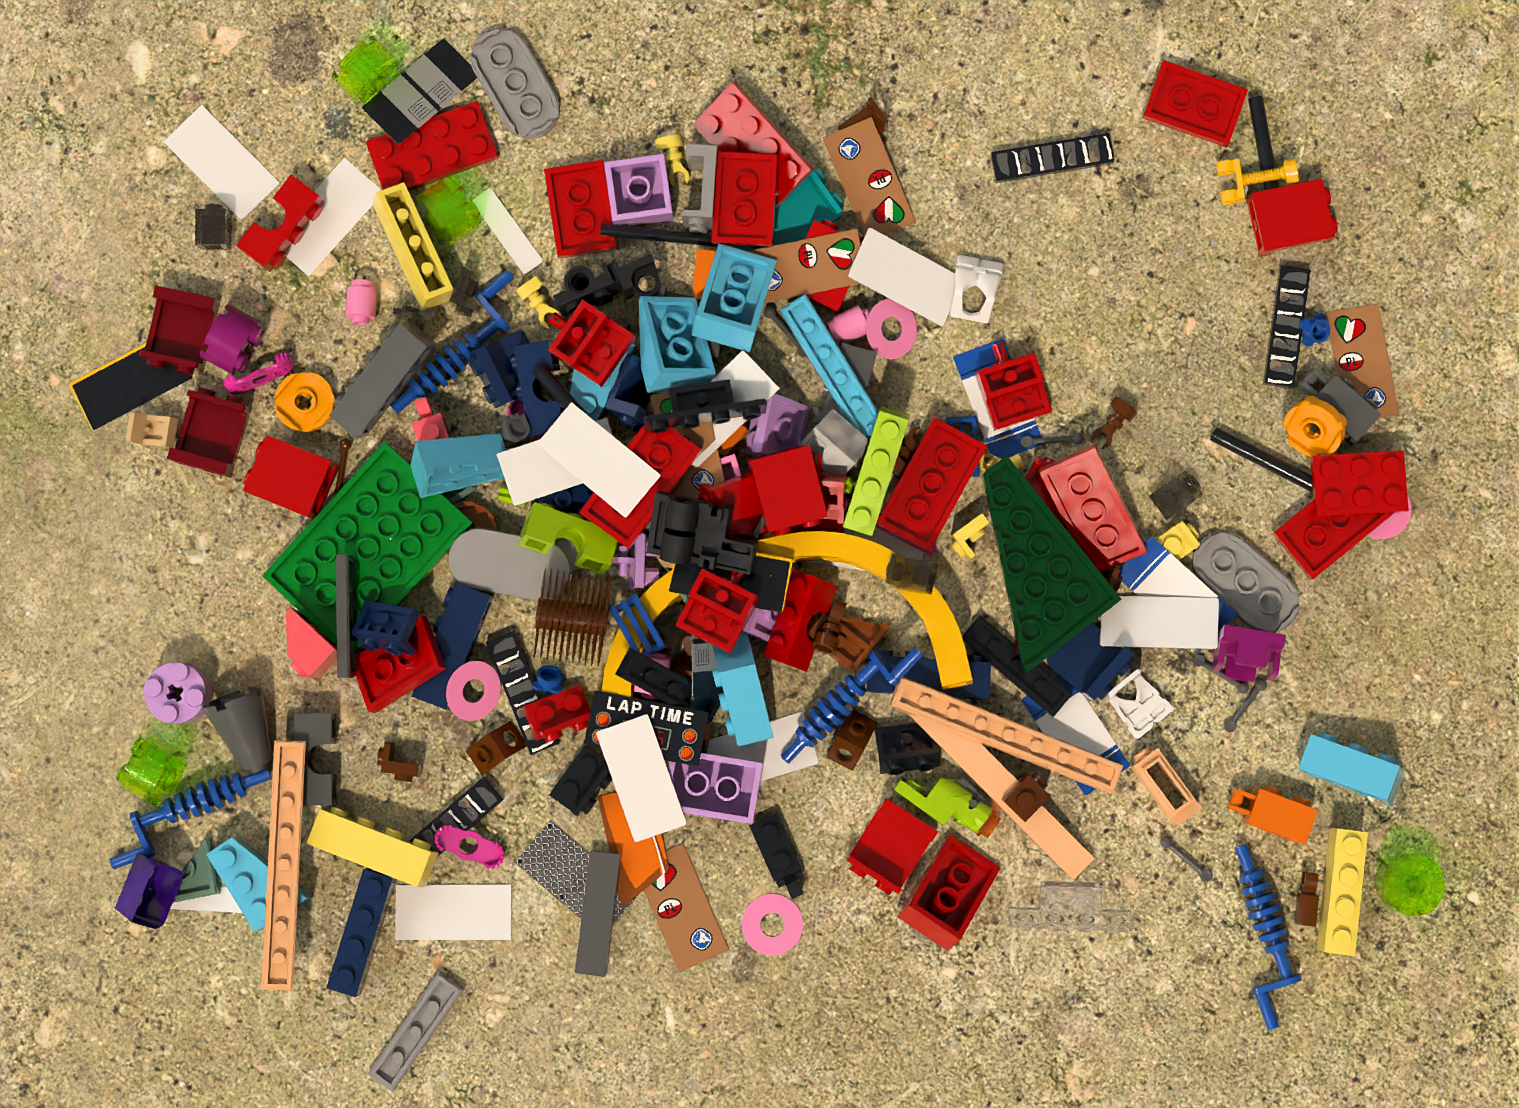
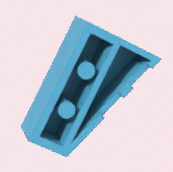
M634 344L630 346L603 387H600L575 369L573 370L570 394L594 421L604 418L607 412L605 408L607 398L615 385L620 366L628 354L635 355L637 352Z
M482 434L479 436L416 441L410 466L420 498L505 479L497 457L498 453L506 451L501 434Z
M744 631L731 654L713 646L718 667L712 669L716 687H723L724 693L718 695L722 711H729L730 714L729 718H725L729 736L735 735L738 747L774 738L748 634Z
M1320 732L1319 737L1310 735L1298 767L1301 772L1333 785L1353 790L1364 797L1369 796L1383 801V804L1387 806H1393L1404 776L1402 768L1396 765L1397 759L1379 753L1378 758L1366 754L1367 748L1354 743H1350L1348 747L1337 743L1338 738Z
M232 837L206 855L254 932H258L265 927L268 859L241 837ZM298 887L297 907L313 898L311 894L304 891L301 887Z

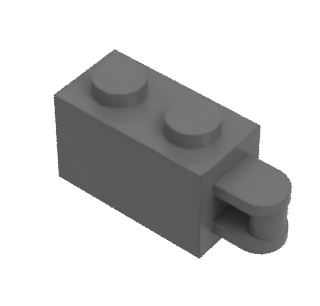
M1311 368L1297 384L1305 394L1315 396L1329 403L1345 416L1347 425L1345 426L1344 440L1350 445L1358 442L1382 415L1376 410L1378 406L1366 396L1362 398L1353 390L1355 388L1353 383L1343 376L1339 378L1335 374L1328 380L1319 371ZM1316 381L1322 386L1318 392L1311 387Z

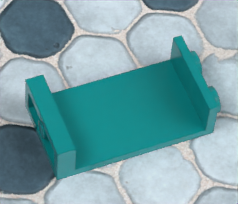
M815 167V170L776 209L773 246L804 240L814 220L821 223L822 219L834 223L842 217L843 210L841 207L844 206L843 202L835 191L830 193L825 187L824 183L827 181L818 167ZM731 245L733 248H737L743 251H751L769 247Z

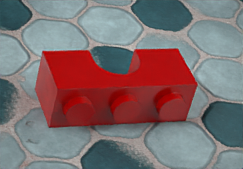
M293 175L288 177L273 197L276 203L285 210L283 224L277 229L266 230L253 222L236 244L244 254L268 272L282 265L287 257L285 252L292 244L296 245L305 234V230H303L310 220L315 221L323 211V199Z
M794 570L787 588L783 612L778 613L763 656L807 672L815 651L812 649L813 641L807 636L808 623L811 617L818 612L828 614L837 586L818 577Z

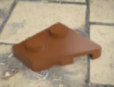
M830 612L828 614L823 613L807 633L811 641H814L817 632H822V625L827 623ZM842 617L838 626L840 628L839 635L835 636L839 640V644L835 654L831 657L854 674L890 627L883 623L879 625L865 622L860 618Z

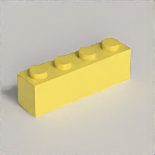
M403 182L376 192L373 206L421 310L424 311L449 301L454 289L405 183Z
M331 806L330 810L319 809L306 844L413 886L426 887L438 856V852L430 849L432 844L414 838L413 842L402 839L404 833L386 827L385 832L374 828L376 822L360 816L357 821L347 817L348 811L335 806Z
M1337 828L1329 829L1317 950L1355 956L1368 832Z

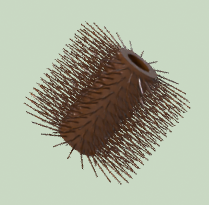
M545 568L541 597L538 598L535 617L534 659L539 629H543L540 660L542 658L546 630H549L547 660L552 631L554 630L553 661L556 655L559 631H562L559 662L562 657L565 632H568L565 662L567 663L572 633H574L572 663L576 653L578 634H581L578 663H580L584 636L587 634L585 665L589 654L590 637L593 635L591 666L596 652L597 636H599L597 664L599 666L603 648V636L605 637L608 623L609 606L607 603H609L610 575L607 580L603 606L601 602L604 575L601 577L597 605H595L597 574L594 578L591 604H588L591 574L588 577L584 603H582L584 573L580 584L579 601L575 602L578 572L573 587L572 602H570L571 571L566 591V601H562L565 570L563 572L559 600H556L559 578L558 570L553 599H549L552 568L548 583L547 599L543 598L546 577Z

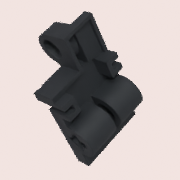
M652 254L621 267L618 266L616 259L612 260L610 264L606 265L605 263L601 265L605 274L596 278L587 267L576 266L571 268L565 276L567 290L553 295L562 317L568 315L570 318L582 300L590 305L596 303L597 306H603L613 301V296L622 290L626 299L632 298L634 292L639 296L657 295L661 282ZM650 276L656 281L655 287L651 291L645 292L638 287L639 280L642 277ZM584 283L587 288L579 291V285Z
M658 491L654 497L646 553L659 555L661 560L669 563L688 564L692 562L697 563L699 567H704L709 562V569L720 568L750 575L759 539L747 534H730L733 504L725 503L717 510V503Z

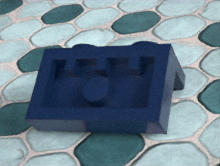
M365 601L351 633L360 641V646L366 650L376 652L377 649H381L395 656H401L402 653L414 655L416 649L408 640L420 614L413 608Z

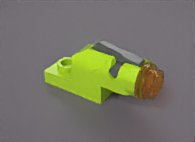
M938 778L925 797L921 794L924 789L911 779H908L906 783L899 780L893 789L943 826L950 817H953V822L969 828L978 836L982 834L988 838L1001 820L996 815L997 811L992 809L984 797L964 778L956 781Z

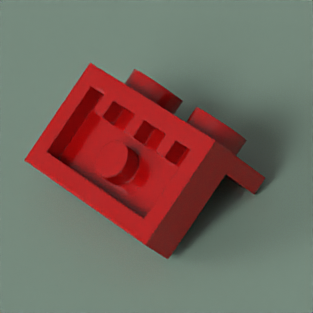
M580 684L522 707L535 741L545 738L546 743L563 737L562 731L571 727L574 732L587 728L590 716V708Z

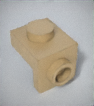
M131 411L127 425L126 440L144 446L173 448L178 419Z

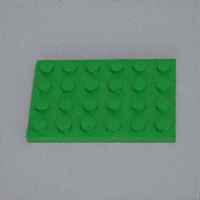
M384 442L267 569L262 577L337 646L336 555L347 554L354 558L356 622L365 601L400 606L449 552L454 540L469 530L474 523L442 493L420 498L410 464L388 443ZM355 637L356 654L361 646L360 641Z

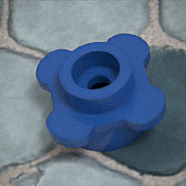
M1317 312L1314 317L1301 320L1299 327L1303 332L1302 342L1305 346L1310 347L1314 342L1322 343L1328 338L1330 325L1325 320L1326 316L1323 313Z
M543 666L536 672L537 680L533 682V688L536 691L554 694L562 692L563 687L561 683L565 681V675L559 668Z

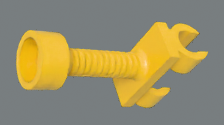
M1239 158L1216 163L1219 176L1236 173L1238 189L1220 192L1223 205L1247 202L1245 186L1247 184L1250 185V183L1256 184V182L1262 183V181L1268 182V180L1273 181L1280 178L1284 179L1287 184L1300 182L1296 158L1284 160L1283 166L1277 169L1246 174L1242 173V165Z

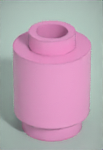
M352 280L351 286L347 288L345 317L351 320V324L359 326L369 325V321L376 319L377 290L375 289V283L369 280Z
M859 305L833 316V320L827 322L828 329L836 344L841 342L846 344L866 335V323L869 315L866 308L861 310Z

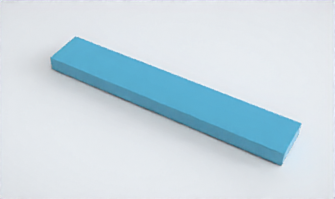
M805 294L781 308L779 312L845 419L870 440L879 412Z

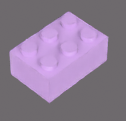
M701 753L698 766L669 761L668 772L683 813L753 824L763 763Z

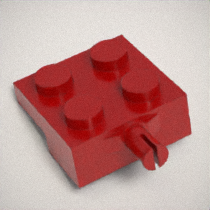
M584 300L580 302L569 320H566L556 312L551 315L554 319L550 317L548 320L549 324L561 330L548 351L600 387L604 386L636 339L634 334Z
M1004 342L991 346L997 363L994 366L978 370L975 373V377L993 431L1050 414L1052 409L1043 385L1044 378L1036 354L1032 353L1016 359H1009Z
M814 452L812 456L828 517L821 518V524L804 528L803 523L791 526L792 532L827 531L844 533L847 475L831 474L822 471L823 454L818 453L816 459V452Z
M702 568L688 594L689 599L675 626L731 654L757 606L759 598L739 585L744 575L743 573L732 571L727 579L721 578Z

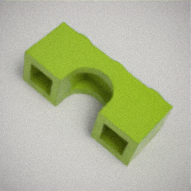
M534 502L526 514L518 545L546 555L554 545L555 539H568L575 545L577 550L575 566L603 575L612 564L618 541L594 523L584 520L578 514H567L555 510L550 504Z

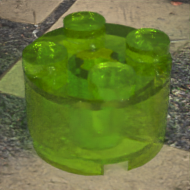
M374 36L369 37L371 43L368 45L362 41L354 47L339 63L342 68L341 72L337 74L334 71L331 75V78L356 104L363 103L365 105L378 94L377 90L384 84L389 85L401 74L398 71L400 62Z
M455 175L450 178L445 177L416 196L419 206L425 205L428 209L424 215L442 242L446 240L447 247L452 246L479 229V224H481L479 218L481 214L472 200L468 202L465 200L462 193L464 189Z
M154 735L146 739L139 737L131 748V758L127 764L120 768L116 780L121 782L122 789L150 805L158 807L163 803L159 799L164 794L170 796L179 784L186 769V765L182 764V759H188V755Z
M1398 853L1388 858L1379 866L1375 875V890L1384 905L1391 911L1409 916L1424 915L1434 911L1442 900L1445 891L1443 871L1439 865L1424 855ZM1405 881H1413L1414 887L1409 888L1405 886Z

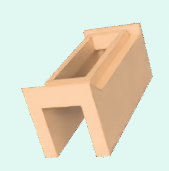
M1146 747L1133 756L1136 762L1130 765L1131 769L1174 826H1179L1203 808L1168 763L1159 748L1150 750ZM1155 763L1159 764L1186 801L1177 809H1174L1147 772V769Z

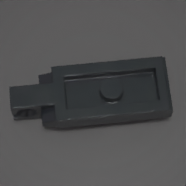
M773 814L749 825L773 881H776L778 888L786 885L791 899L803 895L797 879L804 877L801 872L802 868L778 814Z

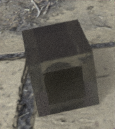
M206 204L205 209H195V245L201 250H231L232 215L227 209L219 204Z

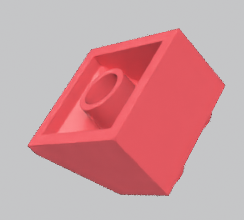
M289 608L286 611L287 656L293 661L290 666L302 677L321 679L337 661V646L299 610Z

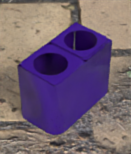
M136 854L115 909L131 923L153 929L162 927L183 879L182 872L163 861Z

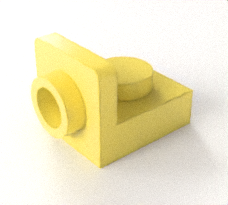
M983 513L951 536L954 542L950 545L959 558L965 556L969 561L975 556L965 541L969 538L973 543L987 533L984 527L989 522Z
M1183 521L1156 539L1178 560L1200 546V543L1197 541L1200 536L1190 523L1185 525Z

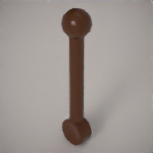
M343 439L340 442L342 451L333 497L342 488L347 452L352 446L351 441L348 439Z

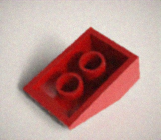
M949 834L911 891L897 917L948 951L963 937L1001 867Z

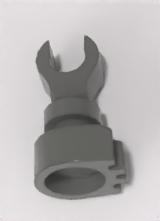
M519 413L509 414L502 419V428L497 429L496 434H501L505 448L514 447L515 442H520L528 436L530 426L525 413L520 416Z

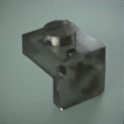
M1183 471L1149 495V497L1167 521L1203 494L1200 491L1201 486L1198 480L1193 475Z
M893 553L886 567L885 581L899 590L931 595L938 564L930 561L909 559L900 554Z

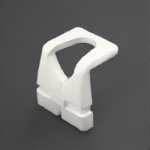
M958 255L955 265V289L950 316L988 323L1002 278L1004 264L984 259L980 262L979 258ZM973 286H978L986 297L980 311L977 313H969L963 309V293Z
M1140 669L1135 670L1107 695L1108 701L1122 722L1127 724L1129 732L1135 739H1139L1153 727V722H1160L1173 711V706L1165 698L1162 699L1159 696L1160 693L1141 676L1142 671ZM1132 680L1135 681L1137 690L1135 700H1124L1116 696L1126 684Z

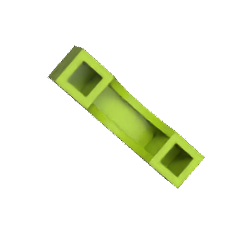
M880 406L845 517L844 528L870 536L873 535L909 422V414Z

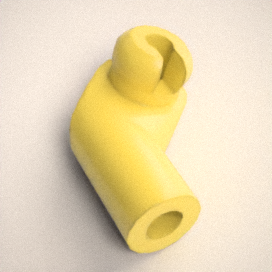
M985 453L979 461V466L983 472H986L999 462L1001 458L991 453ZM1019 453L1010 457V460L1018 470L1025 467Z

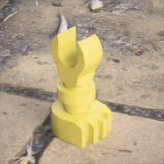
M681 134L657 138L655 140L657 150L667 151L665 160L669 162L671 168L669 173L670 184L675 188L673 177L676 173H682L685 176L686 184H688L689 173L682 166L681 159H683V154L678 150V148L684 146Z
M537 275L519 287L516 292L523 301L526 299L531 301L529 305L539 313L541 325L546 329H550L544 321L545 315L548 313L553 314L554 312L559 315L556 309L549 307L545 302L547 299L545 295H540L538 292L543 282Z

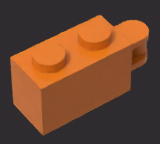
M1265 785L1264 789L1254 788L1253 794L1234 788L1227 808L1245 815L1242 823L1298 844L1306 845L1318 812L1317 809L1310 807L1311 801L1298 796H1293L1292 800L1281 796L1282 790ZM1244 797L1251 799L1247 810L1241 808Z

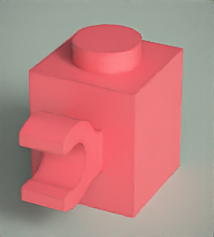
M426 397L415 400L414 402L421 420L412 423L417 440L452 438L445 417L441 413L433 415L429 400Z

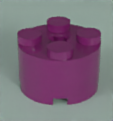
M227 304L224 308L228 313L226 316L221 313L217 316L204 340V344L209 346L207 352L200 351V358L232 375L237 371L243 374L251 360L248 357L252 346H259L265 331L261 328V321Z

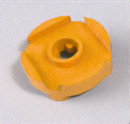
M311 372L294 373L287 376L277 387L275 392V410L278 418L287 427L299 432L312 433L324 427L331 420L329 415L335 408L333 402L336 397L331 385L320 375ZM301 395L303 397L312 396L310 401L312 406L309 409L305 407L300 410L298 408L301 404L298 398Z
M1308 396L1292 406L1284 418L1283 425L1289 434L1287 439L1291 446L1298 452L1312 457L1318 454L1331 455L1337 450L1345 437L1347 419L1329 403L1315 396ZM1309 423L1316 424L1320 431L1312 432Z

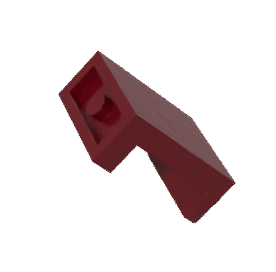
M155 285L152 297L157 301L145 350H140L139 356L147 360L146 365L164 369L166 364L176 366V372L193 375L194 371L204 373L206 360L200 358V351L207 352L209 346L204 344V340L217 318L220 303L212 297Z
M198 387L197 392L188 390L189 402L175 448L170 447L167 459L174 463L231 478L251 409L243 405L245 400L227 395L226 400L215 397L216 392L202 387Z

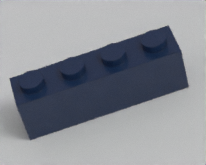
M456 583L454 588L450 587L444 599V604L447 605L443 617H437L432 630L436 634L435 640L446 669L413 689L411 697L442 709L450 710L446 699L449 679L460 666L469 662L493 601L492 596Z
M875 649L887 659L893 669L904 658L893 656L892 650ZM868 655V662H867V664L871 661V658L869 657V655ZM967 655L973 684L947 690L942 689L936 657L935 659L922 657L903 677L955 698L988 700L991 662H984V656ZM880 670L866 683V690L870 693L893 694L896 687L885 678Z
M370 868L363 869L329 977L327 989L353 997L362 994L397 879Z

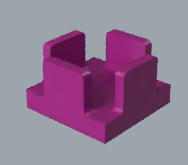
M1224 625L1218 633V647L1212 649L1214 653L1212 671L1219 672L1226 656L1224 677L1252 683L1256 678V669H1264L1268 662L1266 680L1273 681L1279 674L1281 651L1285 647L1286 635Z

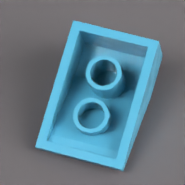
M719 243L698 307L692 336L750 352L777 260Z
M640 296V359L647 393L669 392V388L708 383L715 376L716 372L707 340L692 336L698 311L696 298Z

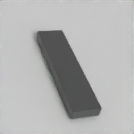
M347 554L336 555L337 678H354L356 676L355 636L351 633L355 625L354 558Z
M590 851L575 973L606 977L622 854Z

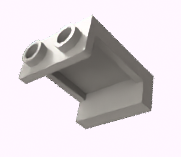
M686 145L688 170H703L700 210H682L684 228H689V232L705 234L707 230H712L717 145Z

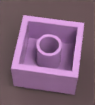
M664 154L604 162L613 225L637 226L674 220Z

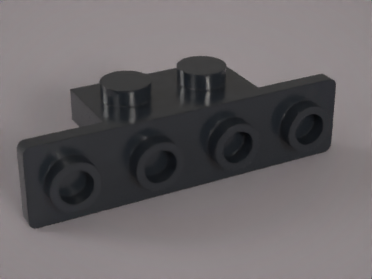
M730 379L669 388L672 412L644 416L643 425L644 431L651 430L652 433H663L668 431L669 427L682 426L684 429L698 427L703 422L712 421L713 424H724L729 422L730 418L743 417L745 420H752L766 413L767 404L766 399L734 403Z

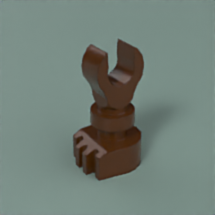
M1117 396L1110 403L1115 413L1113 415L1109 414L1106 418L1107 423L1103 427L1096 429L1091 435V441L1098 433H1104L1107 436V441L1101 449H1105L1111 444L1113 433L1116 429L1120 430L1123 427L1122 422L1124 419L1131 422L1137 414V411Z
M920 427L913 428L907 435L906 442L900 447L901 450H899L892 472L896 478H900L906 469L904 460L908 461L912 457L911 453L920 444L913 439V435Z
M835 599L827 623H823L822 632H817L815 635L812 649L818 650L817 652H823L825 655L833 656L839 644V640L835 636L839 635L840 628L838 626L847 603Z

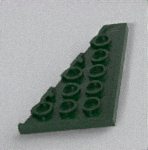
M1005 456L984 472L982 479L1021 664L1027 674L1122 599L1010 458Z

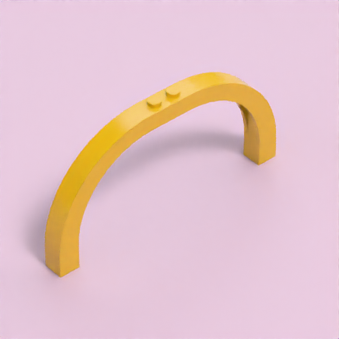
M805 531L774 536V533L771 532L759 536L757 553L789 558L793 560V563L802 561L839 562L868 571L887 582L909 602L923 622L935 653L942 689L947 690L973 684L962 635L950 608L930 580L903 557L880 544L844 533ZM672 570L656 581L639 598L655 629L670 609L683 600L680 594L668 591ZM634 605L631 611L649 641L652 635ZM626 615L623 622L641 653L645 648ZM620 628L616 633L608 654L602 692L635 698V685L615 675L630 647Z

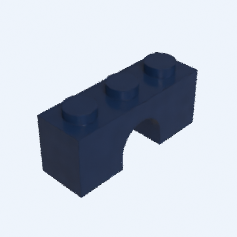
M553 340L513 346L514 354H511L513 370L518 372L519 384L516 385L517 396L520 402L523 401L525 416L530 426L529 437L544 435L564 412V409L557 401H548L543 397L540 391V382L532 374L542 363L551 372L561 371L559 359L548 351L554 342Z

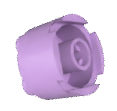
M177 662L167 663L158 667L149 676L143 689L149 711L157 719L171 724H190L201 719L205 715L203 706H209L208 703L211 702L213 696L212 683L205 672L193 665ZM176 688L184 690L180 694L182 699H175Z

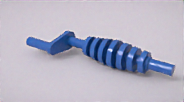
M508 270L503 272L482 291L474 294V297L493 319L476 334L471 335L469 332L464 334L463 337L466 339L464 344L459 339L454 340L453 343L457 347L455 351L448 345L443 347L442 349L448 355L447 358L444 359L436 352L433 357L439 364L435 367L428 360L424 365L430 372L425 374L419 369L416 374L420 380L416 382L411 378L408 382L410 384L409 389L390 404L397 414L416 398H428L425 393L427 389L433 394L439 391L434 385L435 382L438 381L443 387L447 386L449 383L443 377L446 373L455 381L458 375L452 368L457 366L461 372H464L467 367L462 360L466 358L469 361L470 357L468 354L480 348L499 329H502L504 332L510 329L504 319L488 302L515 279Z
M915 646L893 669L887 659L873 649L868 654L871 661L856 676L849 674L844 678L846 684L839 682L835 685L836 691L829 690L825 694L826 698L821 697L816 702L818 707L813 706L809 712L811 717L806 716L802 721L805 727L799 726L796 729L797 738L780 755L781 758L789 764L806 746L813 748L818 744L817 739L823 740L826 738V731L832 733L837 729L835 723L841 725L845 721L844 715H850L853 711L850 704L856 706L860 701L856 694L864 696L867 692L865 684L878 670L881 671L893 686H897L901 678L924 656V652Z
M269 768L247 776H241L239 772L233 773V781L227 775L220 776L221 785H219L216 778L208 779V787L204 781L196 783L197 793L193 786L185 789L186 799L182 792H178L174 795L175 803L169 797L163 800L162 808L140 815L137 810L131 812L130 820L142 846L110 858L112 868L115 870L133 863L136 854L150 858L155 856V850L146 826L164 819L169 820L171 823L178 822V814L183 820L191 819L190 810L195 817L203 816L202 807L207 814L215 812L214 803L218 809L226 806L224 797L231 804L237 800L236 792L242 798L247 795V790L250 787L271 780L272 774Z
M1243 844L1235 847L1243 869V875L1239 877L1240 883H1248V886L1242 889L1243 896L1252 894L1253 897L1244 901L1246 908L1252 906L1257 908V910L1251 911L1247 915L1249 920L1261 919L1260 922L1254 923L1252 926L1255 931L1265 930V933L1259 935L1258 938L1260 942L1269 941V945L1263 948L1266 953L1274 955L1282 977L1252 988L1268 1030L1279 1027V1023L1267 992L1301 981L1302 978L1300 973L1293 974L1285 952L1286 948L1290 946L1289 940H1281L1280 938L1287 934L1286 927L1278 929L1276 925L1284 922L1283 915L1272 916V913L1281 910L1280 903L1268 905V901L1277 897L1274 892L1264 893L1263 890L1271 887L1268 880L1260 882L1259 878L1265 874L1262 869L1257 870L1255 868L1248 846Z

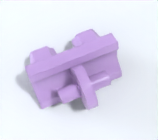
M641 533L630 548L629 557L628 548L619 546V557H613L612 565H619V576H628V590L643 589L644 587L652 586L659 580L658 568H645V557H657L658 555L646 553L648 538H645L643 533Z

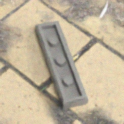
M438 972L368 1075L393 1092L460 997L464 988L441 972Z

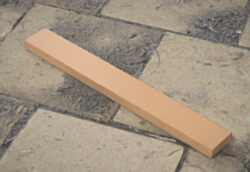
M902 677L900 683L895 687L889 704L890 707L1108 794H1114L1123 765Z
M908 714L1072 880L1095 859L1043 806L1024 822L1002 801L1019 781L980 742Z
M274 741L261 990H293L306 741Z

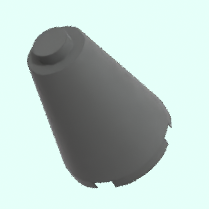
M261 685L248 687L250 692L244 695V692L238 690L212 700L208 703L209 706H203L204 713L242 770H249L251 774L268 768L267 762L272 760L264 694Z

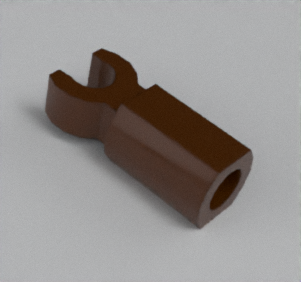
M1302 872L1301 893H1297L1294 924L1316 927L1319 896L1316 895L1318 874Z

